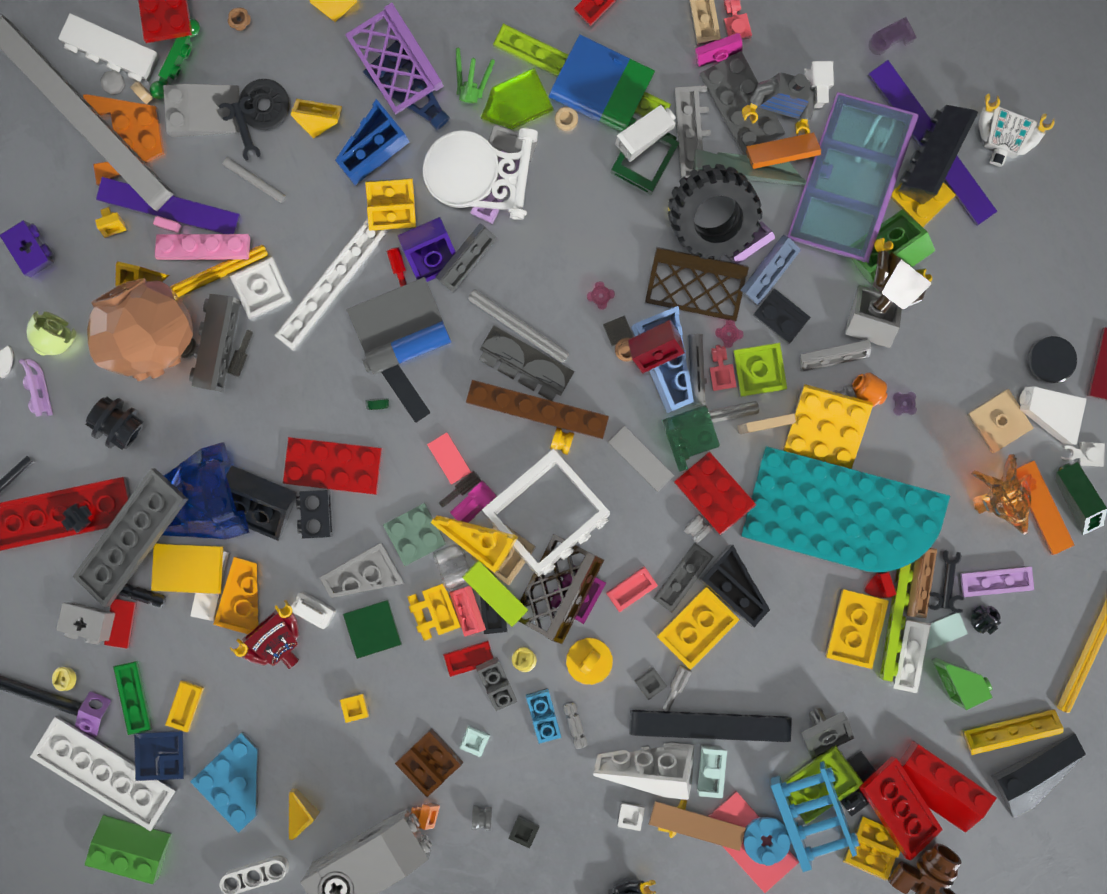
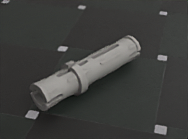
M703 334L688 335L690 382L694 401L691 405H706L705 384L707 383V378H704Z

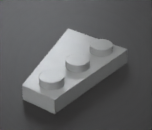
M382 543L320 577L331 598L404 584Z

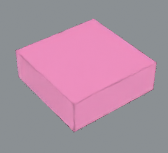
M155 216L153 222L155 226L180 234L182 229L180 223Z

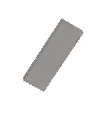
M870 340L800 354L799 364L801 371L867 358L871 353L872 346Z
M626 426L608 442L657 492L674 476Z

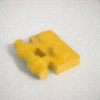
M445 583L422 591L425 598L424 601L419 602L416 594L407 597L410 606H408L410 613L414 614L417 622L416 629L418 633H421L424 641L432 638L429 629L436 627L438 635L461 627ZM426 607H428L432 620L426 622L422 611Z

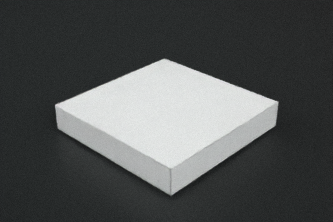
M273 257L230 276L249 319L292 300Z

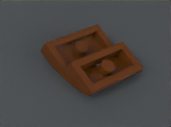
M431 728L395 764L428 797L464 762Z

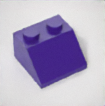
M441 217L397 235L417 280L425 277L427 282L435 279L456 253Z

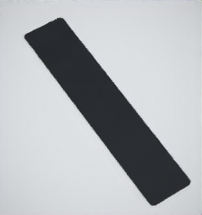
M399 365L381 372L415 423L430 414L429 409Z

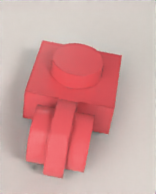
M724 0L726 13H731L732 16L723 20L727 37L740 33L742 40L751 38L752 33L747 13L737 15V11L741 10L740 0Z
M715 345V348H711L713 362H718V366L709 367L712 389L716 391L735 388L737 386L733 364H723V361L727 360L725 346Z

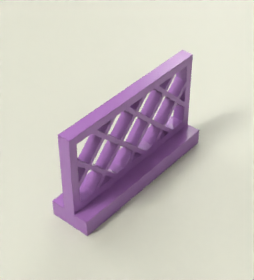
M390 3L384 7L385 10L345 35L396 115L432 91H438L444 86L393 3ZM383 18L388 23L386 34L374 31L376 22ZM391 29H392L393 33L395 34V36H394V35H390ZM360 32L369 34L367 46L356 44L353 37ZM373 35L385 38L383 50L370 47ZM389 39L400 42L399 53L386 51ZM403 49L405 50V52L407 53V55H403V54H402V53H403ZM369 51L381 54L379 66L368 63ZM385 55L398 57L395 70L382 67ZM401 58L412 61L411 73L399 71ZM373 69L378 70V71H377V76H376L375 72L373 71ZM416 69L420 75L415 74ZM381 71L394 73L391 86L381 84L379 80ZM397 74L410 77L408 89L395 87ZM413 79L424 80L427 88L420 92L412 91ZM385 88L390 89L389 95L386 92ZM394 90L406 93L405 101L398 106H395L392 101Z

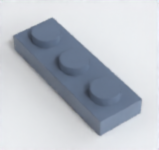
M783 235L742 287L741 291L753 303L759 305L801 249L789 237Z

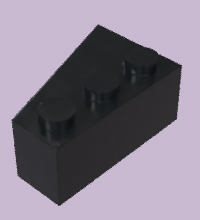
M730 544L699 578L706 587L751 627L755 628L770 611L733 544Z

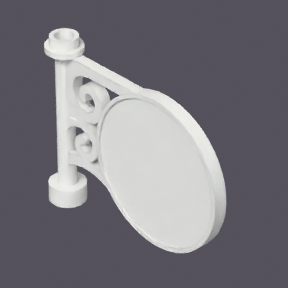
M529 128L519 129L518 139L522 141V148L518 153L501 152L495 149L484 137L471 131H454L440 137L428 150L423 163V177L428 190L438 201L447 206L508 210L510 218L523 220L524 216L527 215V211L523 210L531 145L537 142L538 131ZM520 159L519 170L516 173H504L503 167L506 164H510L507 170L512 172L516 168L513 160ZM507 186L510 189V198L505 202L483 201L491 192L496 199L504 200L508 196V191L504 188L502 194H498L499 188Z

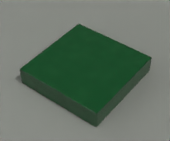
M389 600L343 614L357 659L402 645Z

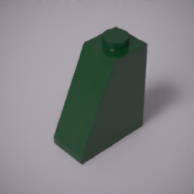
M1078 462L1072 465L1068 463L1060 467L1056 473L1055 481L1082 535L1103 526L1107 507Z

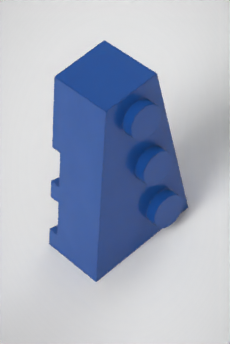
M377 99L372 104L373 107L366 118L364 117L360 122L361 125L356 133L350 137L335 159L354 185L358 184L410 142L405 133Z

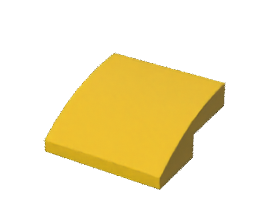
M413 178L365 182L369 231L416 227Z
M861 817L855 829L860 846L856 847L857 856L852 857L848 847L842 862L886 881L891 873L895 858L899 857L900 849L884 825Z

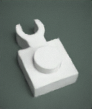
M1079 442V449H1076L1074 446L1062 447V449H1069L1071 451L1069 458L1062 457L1064 461H1072L1077 458L1080 466L1104 467L1105 443Z

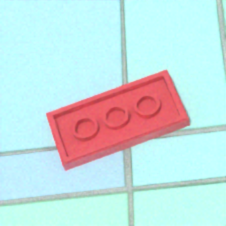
M735 791L708 817L746 828L752 820L759 818V815ZM763 835L761 837L763 841L761 845L770 846L772 844V836L765 837ZM743 841L740 851L724 847L764 893L799 863L790 850L781 861L771 866L756 863L747 855Z

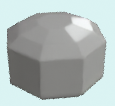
M114 70L105 72L100 79L102 89L111 95L121 93L125 86L123 76Z

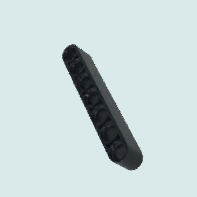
M630 710L629 735L791 742L792 717Z

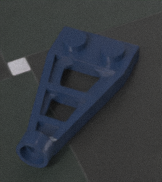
M396 40L386 51L399 53L401 44ZM403 49V53H402V54H403V55H407V53H406L405 50ZM381 55L371 64L379 66ZM385 55L382 67L395 70L398 57ZM401 58L399 71L406 69L411 73L412 61ZM365 69L364 71H362L363 74H364V75L377 87V89L379 90L378 86H377L376 83L374 82V80H373V78L371 77V75L369 74L368 70ZM373 69V71L375 72V74H376V76H377V71H378V70ZM416 69L415 74L420 75ZM381 71L379 79L381 84L391 86V79L394 73ZM413 79L412 91L427 88L424 80ZM385 88L386 92L389 95L390 89ZM394 90L392 99L400 104L403 103L406 93ZM432 92L426 95L429 102L423 108H419L414 103L407 107V109L428 121L436 130L441 129L450 119L446 112L441 109Z

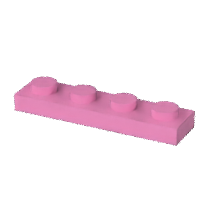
M248 234L156 235L155 258L157 260L249 259L250 236Z

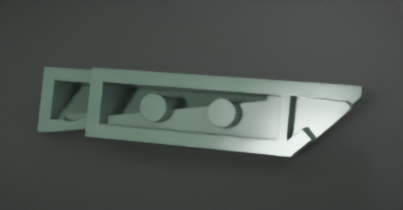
M695 149L693 170L696 168L697 172L703 170L702 166L710 165L711 168H715L716 164H722L726 170L729 166L733 167L738 173H743L751 181L797 186L806 185V180L800 176L790 162L752 169L747 155L722 152L714 154Z

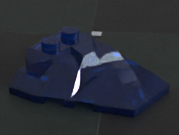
M224 442L201 448L164 475L188 500L162 536L230 539L250 533L244 511L236 512L224 469L225 466L231 465Z

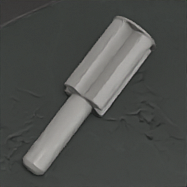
M680 665L670 685L672 690L663 706L664 711L668 712L677 694L682 693L692 672L689 668Z

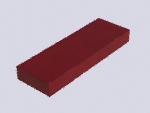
M1106 327L1102 329L1087 395L1102 400H1107Z

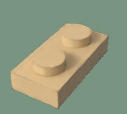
M689 0L697 45L720 40L721 36L714 0Z

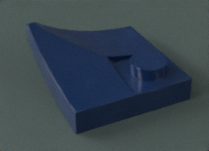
M183 731L134 734L135 781L184 779Z

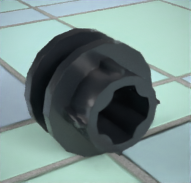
M109 397L101 398L89 412L85 425L92 429L91 436L98 439L103 434L107 436L106 447L112 448L117 446L123 450L127 449L142 430L143 421L136 417L137 410L131 407L126 412L123 411L124 401L120 398L114 401Z

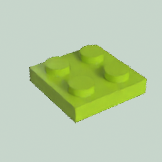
M780 343L733 350L740 397L787 389Z

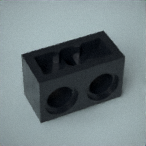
M330 490L299 491L300 496H296V509L300 510L301 520H297L298 534H302V539L332 537ZM311 496H316L319 500V506L316 509H311L308 506L307 501ZM312 519H316L320 523V530L317 533L309 529V522Z

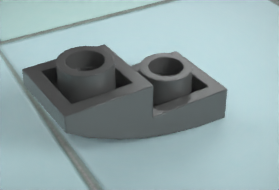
M497 657L476 666L477 672L496 711L517 702Z

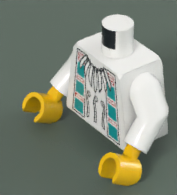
M987 94L985 96L986 106L983 107L978 121L984 147L993 151L990 163L1003 167L1007 156L1015 158L1018 155H1025L1037 146L1045 135L1046 130H1050L1054 126L1055 120L1053 119L1050 124H1045L1043 120L1047 114H1043L1040 118V126H1037V121L999 107L1000 99L998 95L995 102H988L990 94Z

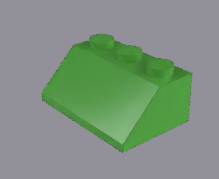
M903 209L881 224L876 238L877 240L884 237V243L891 241L894 246L888 252L894 253L911 267L935 251L928 232ZM868 234L849 247L863 250ZM875 246L868 263L851 258L864 278L872 286L878 257Z
M938 658L931 659L953 703L968 710L993 698L990 693L993 688L987 677L983 678L981 674Z
M103 815L91 841L85 866L154 884L159 879L171 833L154 828L149 831L139 824Z

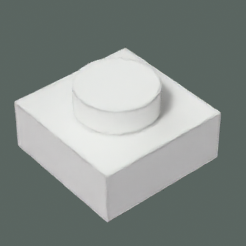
M621 802L617 827L641 831L645 806Z

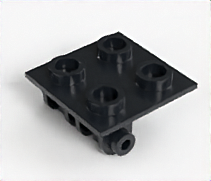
M862 751L848 760L863 783L876 771ZM860 788L840 801L851 817L869 804Z

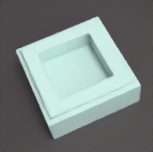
M468 726L459 749L481 757L490 734Z

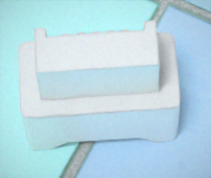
M813 61L810 69H804V76L810 81V89L814 92V108H823L824 104L829 103V89L834 86L833 61Z
M304 591L297 595L291 606L294 614L321 629L328 627L336 613V609L324 604Z

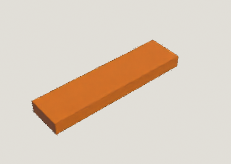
M1032 460L1011 470L1051 555L1074 546L1073 540L1035 461Z

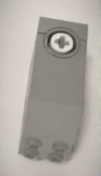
M405 810L385 819L314 861L300 883L307 894H378L402 880L429 859L432 843L426 834L422 835L418 828L420 823L414 813L410 815L409 811Z

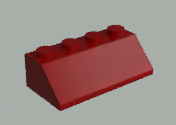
M915 741L911 743L899 761L927 806L965 833L985 817L997 799L990 792Z

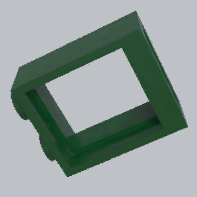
M668 132L658 140L669 146L670 149L652 181L621 165L625 159L622 152H620L614 163L611 174L652 195L678 148L679 142L676 141L677 137Z

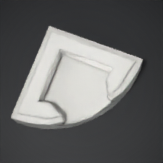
M6 346L0 350L1 378L6 377L11 371L14 358L11 346Z

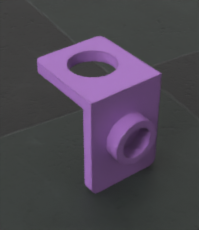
M89 692L78 710L75 727L92 737H96L101 718L110 705L111 700L94 692ZM98 700L103 706L100 709H93L89 706V702Z

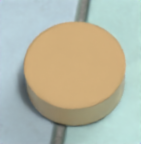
M136 81L130 87L145 104H148L153 99L150 92L139 81Z
M566 106L556 112L555 124L560 130L570 131L576 127L578 114L574 109Z

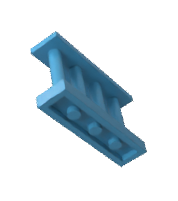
M825 761L820 762L821 773L787 784V782L782 783L780 775L771 778V789L803 872L812 870L814 857L849 847L853 857L857 856L856 847L860 846L856 833H851L835 791L833 782L836 780L831 767L827 768ZM825 782L829 795L798 805L790 804L788 796L791 795V792ZM833 804L837 814L836 817L804 827L803 825H798L796 820L799 817L798 814ZM841 825L845 838L814 848L806 847L804 841L807 838L806 836Z

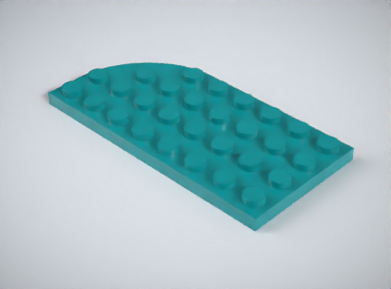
M766 446L751 498L756 503V506L747 513L741 537L867 572L892 571L919 559L934 544L942 529L950 495Z

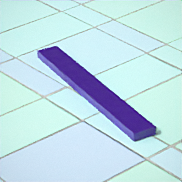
M887 60L870 72L868 76L891 107L919 115L912 137L921 148L922 143L920 139L926 130H930L933 123L930 122L931 118L889 60ZM956 156L944 181L956 194L958 201L978 226L995 214L997 210L959 157Z

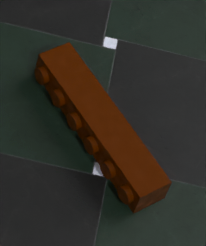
M475 380L471 381L466 400L467 404L598 439H603L609 418L607 415Z

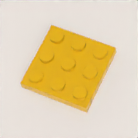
M804 384L795 411L796 422L790 426L784 451L852 469L873 402Z

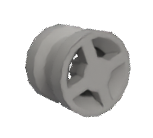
M699 514L683 531L686 534H691L693 541L697 544L713 527L710 524H706L703 521V517Z

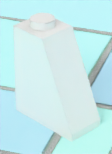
M660 105L618 134L615 144L628 161L631 162L675 127L676 123L674 120L676 117L669 108L664 109Z
M1025 387L1020 395V410L1062 444L1077 445L1086 399L1039 387Z

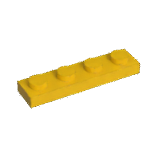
M1053 709L964 731V738L971 755L1061 734L1063 733V726L1056 710Z

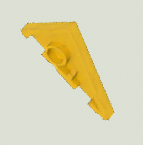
M439 515L431 521V524L494 573L499 570L518 538L513 534Z

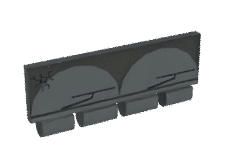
M494 325L480 348L483 351L479 359L480 361L494 368L497 361H500L499 372L513 380L518 372L522 375L518 380L520 384L532 391L535 390L538 384L542 385L538 394L550 401H553L556 394L562 395L575 372Z

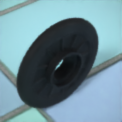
M254 80L244 87L239 96V101L243 97L251 96V100L244 102V108L247 110L254 108L255 112L243 114L246 123L253 128L260 130L275 128L284 121L288 114L290 105L288 94L274 80ZM267 98L270 100V107L267 110H260L258 108V101L260 99Z

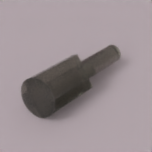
M246 330L239 350H235L226 371L228 374L235 377L240 376L248 356L245 352L253 331Z
M472 471L455 485V490L439 502L440 506L445 507L458 495L461 494L463 496L482 481L479 475Z

